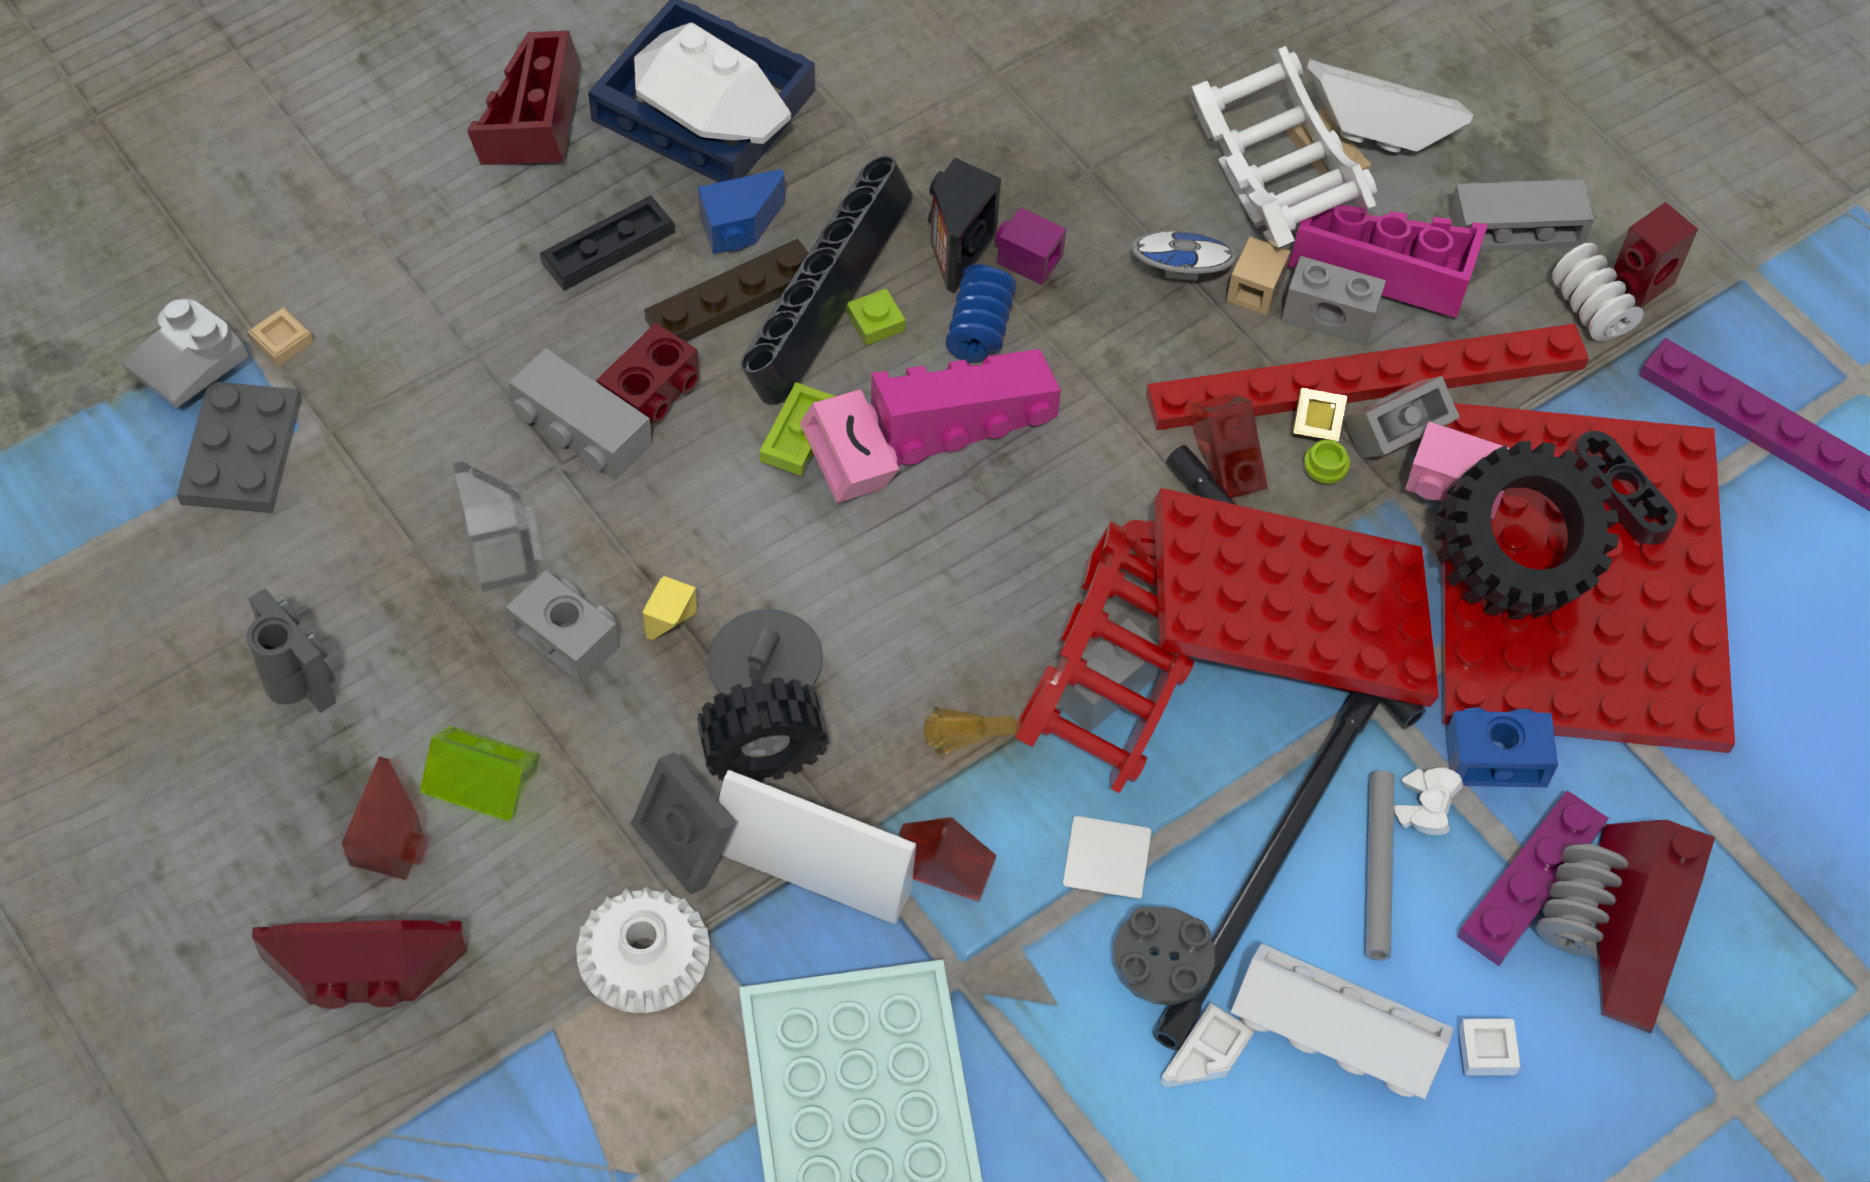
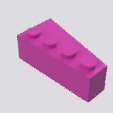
M1338 205L1301 221L1289 267L1296 268L1300 256L1384 279L1386 282L1382 293L1383 296L1457 318L1488 224L1472 222L1471 228L1451 226V219L1433 217L1432 222L1427 223L1407 220V213L1390 211L1389 214L1383 216L1369 215L1366 208Z
M1040 349L988 356L982 365L972 366L966 360L949 362L947 369L927 372L925 366L910 367L905 372L906 376L893 378L889 377L887 371L871 373V405L877 413L878 426L886 442L895 450L898 466L903 464L913 465L935 454L945 451L955 452L968 444L987 438H1000L1010 431L1029 425L1039 426L1052 418L1058 417L1061 389Z

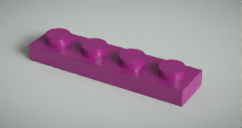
M1567 790L1462 926L1457 937L1500 966L1541 912L1545 903L1550 900V887L1553 883L1559 882L1555 875L1559 865L1565 864L1562 859V853L1565 848L1571 845L1592 844L1605 827L1609 818Z

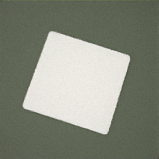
M1075 816L1073 818L1063 885L1140 899L1143 893L1151 829Z

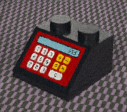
M957 158L952 160L944 172L938 171L934 176L929 189V194L933 196L932 208L928 215V223L931 224L930 243L946 289L952 293H955L960 287L963 269L970 265H975L996 236L1001 178Z

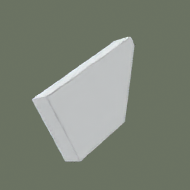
M1210 1003L1162 1075L1160 1084L1167 1088L1227 1077L1252 1039L1255 1030Z

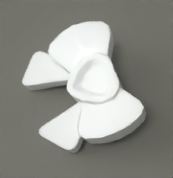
M1437 767L1428 769L1424 773L1421 769H1416L1403 777L1402 783L1404 787L1421 793L1420 801L1422 806L1395 805L1394 812L1401 826L1407 828L1412 825L1415 830L1427 835H1443L1448 833L1450 825L1446 815L1452 802L1451 798L1463 787L1460 775L1453 770Z

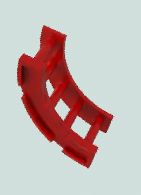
M1110 521L1087 560L1086 572L1081 586L1082 589L1087 591L1083 604L1076 603L1059 641L1064 643L1059 654L1062 658L1057 668L1050 665L1045 668L1035 690L1016 722L1015 738L1031 747L1034 746L1040 734L1047 737L1051 733L1112 765L1113 768L1110 772L1111 789L1120 793L1127 780L1135 782L1141 774L1147 761V756L1142 753L1169 702L1176 684L1181 686L1190 674L1194 665V659L1186 655L1159 650V646L1109 620V614L1102 611L1107 598L1112 599L1115 595L1158 618V596L1124 579L1125 573L1120 571L1122 569L1157 588V567L1130 553L1131 547L1125 545L1127 529ZM1099 636L1161 669L1149 699L1086 666L1087 660L1081 658L1090 638L1096 640ZM1067 684L1072 687L1079 684L1140 717L1124 749L1060 716L1061 710L1055 707Z

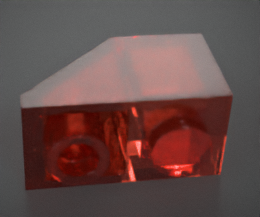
M1229 393L1190 404L1198 448L1214 480L1231 499L1267 489L1268 485L1252 400Z

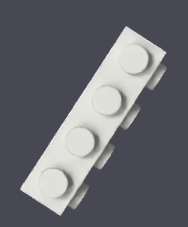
M1263 943L1259 946L1250 963L1231 1010V1013L1240 1016L1241 1021L1254 1030L1261 1032L1271 1030L1289 1038V1043L1303 1052L1317 1053L1318 1051L1336 1059L1337 1064L1350 1073L1356 1075L1367 1073L1385 1081V1085L1399 1095L1405 1097L1416 1095L1423 1099L1428 1094L1454 1030L1453 1027Z

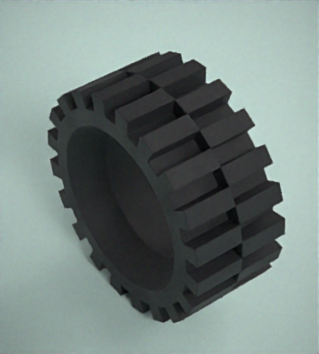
M1531 441L1517 442L1509 450L1505 445L1495 449L1488 456L1479 460L1446 491L1450 496L1440 503L1436 514L1445 517V519L1434 527V540H1446V545L1437 551L1436 554L1440 564L1451 561L1455 569L1446 576L1451 585L1454 587L1463 581L1469 587V590L1462 596L1472 605L1482 598L1488 601L1484 612L1497 616L1506 609H1509L1508 619L1521 620L1531 613L1533 619L1545 616L1592 589L1600 581L1597 577L1608 571L1613 559L1606 556V554L1617 548L1619 535L1607 533V529L1618 523L1619 520L1617 509L1605 511L1603 503L1613 496L1607 485L1596 490L1591 480L1599 473L1591 465H1588L1581 471L1577 469L1574 464L1578 460L1579 455L1570 450H1567L1559 457H1555L1556 445L1547 442L1541 443L1534 450H1531ZM1509 488L1531 489L1543 494L1557 506L1565 520L1568 533L1567 548L1557 567L1544 570L1527 568L1514 562L1501 550L1494 538L1491 526L1492 507L1500 491Z

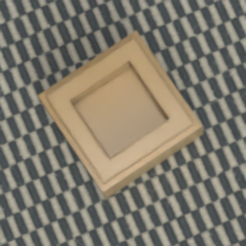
M284 307L247 331L250 341L277 367L314 343L311 332Z

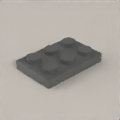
M213 382L208 385L177 492L180 505L273 513L302 401L299 389Z

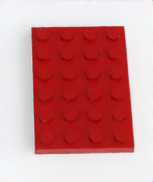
M1161 488L1154 499L1159 650L1431 707L1439 697L1423 549L1421 546Z

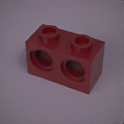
M654 323L596 381L650 419L651 425L653 422L661 421L667 414L670 405L682 393L690 392L698 382L700 376L698 350L658 323Z

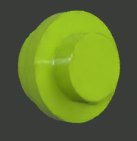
M1321 440L1307 450L1304 458L1306 473L1315 481L1324 484H1333L1341 481L1347 475L1350 467V459L1346 449L1334 440Z

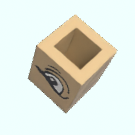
M1249 237L1231 275L1226 302L1267 316L1285 279L1291 251L1281 247L1277 248L1269 242Z

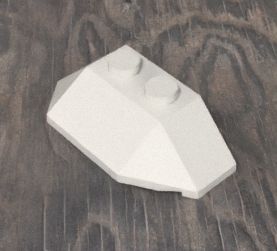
M692 22L663 32L634 57L636 96L700 137L724 140L750 139L751 143L764 144L791 120V112L755 61Z
M1311 59L1307 65L1328 117L1340 128L1339 134L1355 142H1363L1364 138L1376 140L1378 146L1392 152L1399 153L1401 148L1417 152L1469 124L1473 118V114L1457 100L1430 94Z

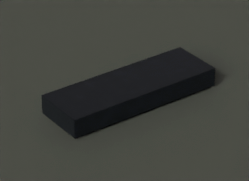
M649 196L540 252V260L563 291L671 236L675 233V223L655 199Z

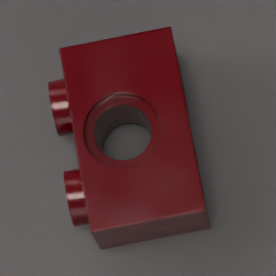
M1667 202L1629 227L1613 268L1617 274L1615 281H1622L1626 285L1624 294L1633 295L1636 307H1644L1676 283L1698 231L1697 227Z

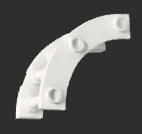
M1286 46L1271 51L1276 63L1275 65L1218 89L1217 86L1210 88L1208 80L1186 88L1207 139L1213 138L1221 146L1225 156L1219 158L1218 162L1236 196L1257 228L1266 225L1269 230L1263 232L1264 237L1277 248L1295 241L1291 231L1296 229L1297 223L1352 199L1360 206L1369 209L1376 206L1373 195L1377 194V187L1368 169L1362 170L1360 164L1348 158L1343 152V147L1337 133L1334 130L1328 132L1300 79L1303 76L1301 63L1296 53H1289ZM1278 81H1284L1295 108L1240 132H1237L1236 129L1229 130L1221 113L1222 110H1225L1226 104ZM1301 123H1304L1314 142L1260 167H1257L1255 164L1249 166L1242 155L1245 153L1246 147ZM1323 158L1330 169V172L1277 195L1273 192L1268 193L1264 189V183Z

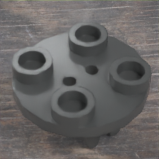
M1137 908L1121 926L1114 941L1113 966L1121 983L1136 997L1152 1004L1176 1005L1193 999L1207 986L1215 967V948L1210 938L1211 931L1203 920L1194 918L1175 908ZM1150 951L1157 952L1158 955L1153 956L1150 954ZM1170 956H1176L1178 960L1174 961L1170 959Z

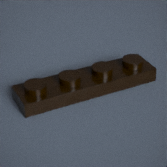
M797 238L644 309L645 320L650 327L654 323H658L687 342L779 299L809 252Z

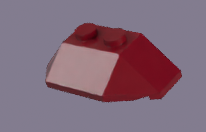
M432 920L318 922L273 925L270 928H252V939L260 958L308 1004H315L325 1009L342 1008L347 1003L368 1002L376 1007H392L397 1005L399 1001H414L467 952L468 947L462 921H444V923Z

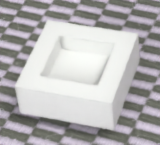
M1462 1019L1459 1025L1465 1076L1517 1075L1521 1066L1514 1019Z

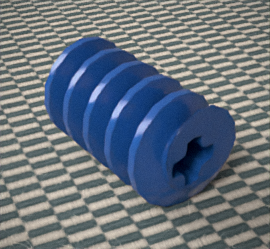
M982 264L970 265L963 269V277L961 278L959 292L956 296V305L953 308V316L949 324V333L946 336V347L957 359L977 363L985 360L988 355L998 353L1002 349V337L1006 333V322L1010 316L1009 309L1013 304L1012 295L1016 291V282L1012 276L1005 271Z

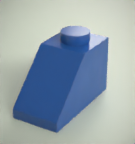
M782 169L698 187L699 214L713 254L737 251L757 243L785 204V177Z

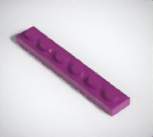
M1667 338L1662 341L1643 365L1640 377L1870 511L1869 455Z

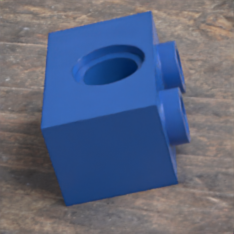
M1482 708L1454 711L1445 734L1448 766L1450 770L1460 775L1463 786L1548 787L1558 766L1552 713H1535L1530 709H1516L1511 712H1487ZM1493 741L1503 743L1508 749L1496 746Z

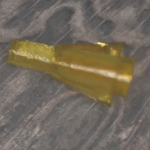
M937 706L933 708L932 715L926 717L924 722L926 743L928 746H934L938 755L984 740L986 737L1014 735L1016 732V721L1013 715L984 717L979 714Z

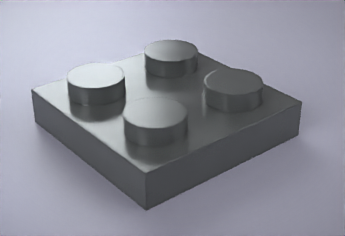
M671 753L658 759L630 825L687 891L693 894L706 888L736 822L728 814L727 810L701 784L695 774L685 766L675 753Z

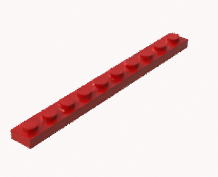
M1574 323L1150 383L1147 385L1146 397L1157 431L1296 411L1301 388L1347 396L1346 403L1384 398L1417 381L1439 376L1443 377L1449 389L1585 369L1589 357Z

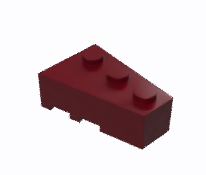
M569 30L527 32L504 69L506 76L497 92L491 91L486 98L487 108L479 121H472L467 129L480 165L564 162L581 69Z

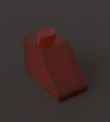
M379 757L344 836L342 845L350 866L406 880L412 865H418L424 856L427 836L423 835L418 814L389 759Z

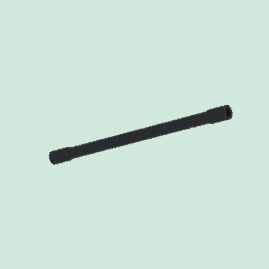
M1356 691L1351 693L1337 717V723L1211 938L1215 948V967L1207 986L1193 999L1176 1005H1169L1155 1028L1153 1037L1161 1045L1172 1050H1179L1201 1013L1202 1004L1354 741L1367 726L1381 701V697Z

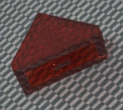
M952 817L904 823L898 837L916 843L913 879L980 902L997 855Z

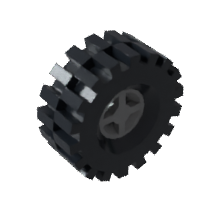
M772 678L771 683L763 684L762 679L751 681L752 686L743 688L741 684L731 687L732 693L726 695L720 692L713 697L714 703L706 702L702 707L703 713L698 714L697 725L706 767H708L709 773L712 776L717 774L718 779L722 781L728 770L761 783L764 782V778L773 777L774 780L783 779V773L790 771L796 774L803 771V764L813 765L818 761L817 755H823L827 750L826 744H829L817 692H814L813 687L809 684L802 686L801 681L791 679L787 684H784L783 678Z

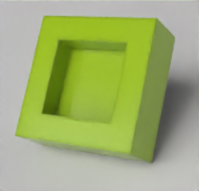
M887 288L850 301L847 304L846 314L865 346L905 331L906 320Z

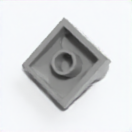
M177 299L168 303L158 316L160 329L133 351L122 364L128 373L177 409L249 356L241 340L225 321L195 300Z

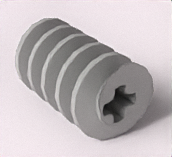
M1594 844L1571 845L1566 847L1562 853V859L1565 864L1559 865L1555 873L1559 882L1553 883L1550 887L1549 894L1552 900L1545 903L1542 911L1546 918L1538 922L1536 930L1538 935L1554 948L1567 953L1590 957L1595 956L1591 948L1585 945V942H1600L1604 936L1600 931L1591 926L1592 922L1606 924L1610 919L1607 913L1598 908V905L1612 906L1616 901L1615 896L1604 890L1605 886L1620 887L1622 884V879L1610 870L1611 868L1618 870L1626 869L1629 862L1621 855Z

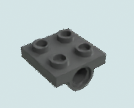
M266 588L250 597L249 601L256 620L252 622L247 631V642L267 696L279 704H294L307 697L319 713L335 704L336 700L331 687L335 677L323 660L328 657V654L318 637L313 632L305 635L297 626L300 624V620L290 604L284 599L277 602Z

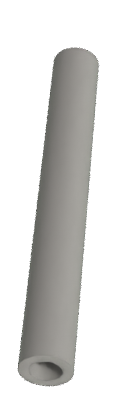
M1383 770L1370 774L1365 955L1372 960H1386L1391 957L1395 776L1393 773Z

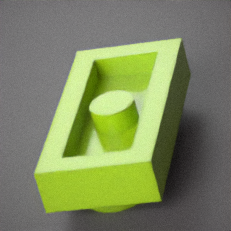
M795 382L759 451L760 462L802 476L814 453L799 423L813 403L835 396Z

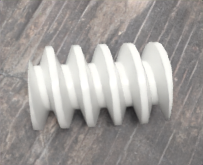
M1584 243L1568 252L1558 262L1553 271L1552 280L1555 286L1561 289L1564 299L1570 302L1573 312L1579 315L1582 325L1588 328L1591 338L1596 341L1613 340L1625 335L1641 322L1644 316L1643 309L1633 307L1635 298L1631 294H1624L1626 285L1622 281H1615L1617 277L1616 271L1612 268H1606L1608 264L1607 259L1603 255H1597L1599 251L1598 246L1594 243Z

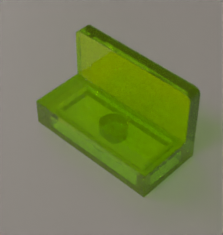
M449 725L431 737L420 791L423 794L510 821L515 817L523 782L537 771L540 754Z

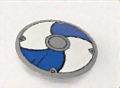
M1151 232L1138 237L1132 243L1133 254L1144 263L1163 269L1165 271V279L1198 281L1200 273H1211L1227 269L1235 263L1237 258L1236 251L1228 243L1196 232Z

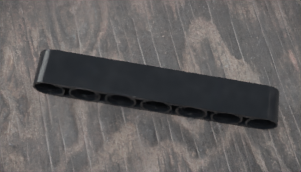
M880 156L871 160L863 167L743 355L740 367L764 403L771 404L784 400L789 396L795 382L799 383L913 197L912 190L893 157Z

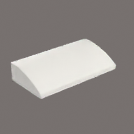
M728 770L723 780L718 803L727 810L736 824L721 854L722 856L896 925L912 892L916 843Z

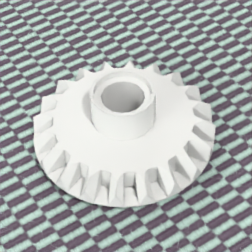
M647 885L639 891H630L625 888L621 895L614 898L606 897L604 903L598 909H591L585 925L580 926V935L576 945L577 965L585 985L605 1004L631 1013L660 1011L685 999L702 980L710 958L708 930L701 919L699 911H695L688 904L685 897L679 899L673 896L667 889L663 892L653 891ZM641 938L654 941L646 949L631 947L634 941Z

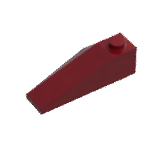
M1667 819L1605 825L1598 846L1621 855L1627 859L1629 864L1626 869L1618 870L1611 868L1610 870L1622 879L1620 887L1605 886L1604 890L1615 896V904L1612 906L1598 905V908L1610 917L1609 922L1606 924L1595 923V927L1604 935L1602 941L1599 942L1600 955L1597 959L1602 1016L1648 1033L1652 1032L1705 875L1715 840L1714 836Z

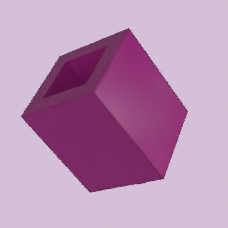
M1020 207L1011 221H1003L996 233L995 244L998 245L997 264L1043 285L1063 257L1066 228Z

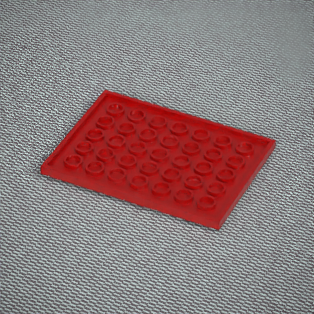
M1454 403L1460 418L1444 425V427L1502 446L1506 445L1508 448H1511L1517 442L1531 441V450H1534L1541 443L1547 442L1556 445L1554 456L1559 457L1567 450L1573 452L1578 439L1586 432L1601 431L1610 435L1674 507L1677 513V521L1665 542L1651 545L1635 538L1618 518L1619 522L1607 529V533L1618 534L1619 539L1617 548L1606 554L1613 561L1608 571L1597 577L1600 581L1592 589L1560 609H1555L1545 616L1534 619L1532 613L1521 620L1508 619L1509 609H1506L1497 616L1486 613L1484 609L1488 601L1484 598L1472 605L1462 597L1469 590V587L1463 581L1453 587L1446 578L1448 574L1455 570L1451 561L1441 564L1442 724H1450L1454 711H1463L1468 708H1482L1487 712H1511L1516 709H1530L1535 713H1552L1554 736L1730 753L1735 745L1715 428ZM1589 450L1587 451L1589 456L1595 455L1589 452ZM1600 452L1597 453V455H1599L1601 458L1603 457V455ZM1615 480L1612 482L1613 488L1621 494L1632 495L1636 493L1634 486L1628 481ZM1527 488L1505 489L1495 518L1491 519L1492 531L1497 544L1510 559L1524 567L1538 570L1557 567L1565 554L1568 541L1567 527L1561 512L1549 498L1537 491ZM1604 502L1605 511L1611 510ZM1647 517L1645 518V521H1647L1648 523L1656 521L1657 523L1661 524V521L1658 518L1655 520H1650ZM1441 540V548L1446 545V540Z

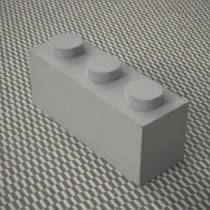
M1584 179L1517 180L1496 183L1471 182L1468 184H1456L1448 211L1451 226L1471 228L1472 222L1488 224L1479 251L1577 247L1586 242L1594 221Z
M547 348L540 352L509 381L511 406L514 413L522 421L528 424L533 422L546 431L550 439L558 446H568L581 455L583 461L595 471L602 470L615 480L652 445L650 419Z

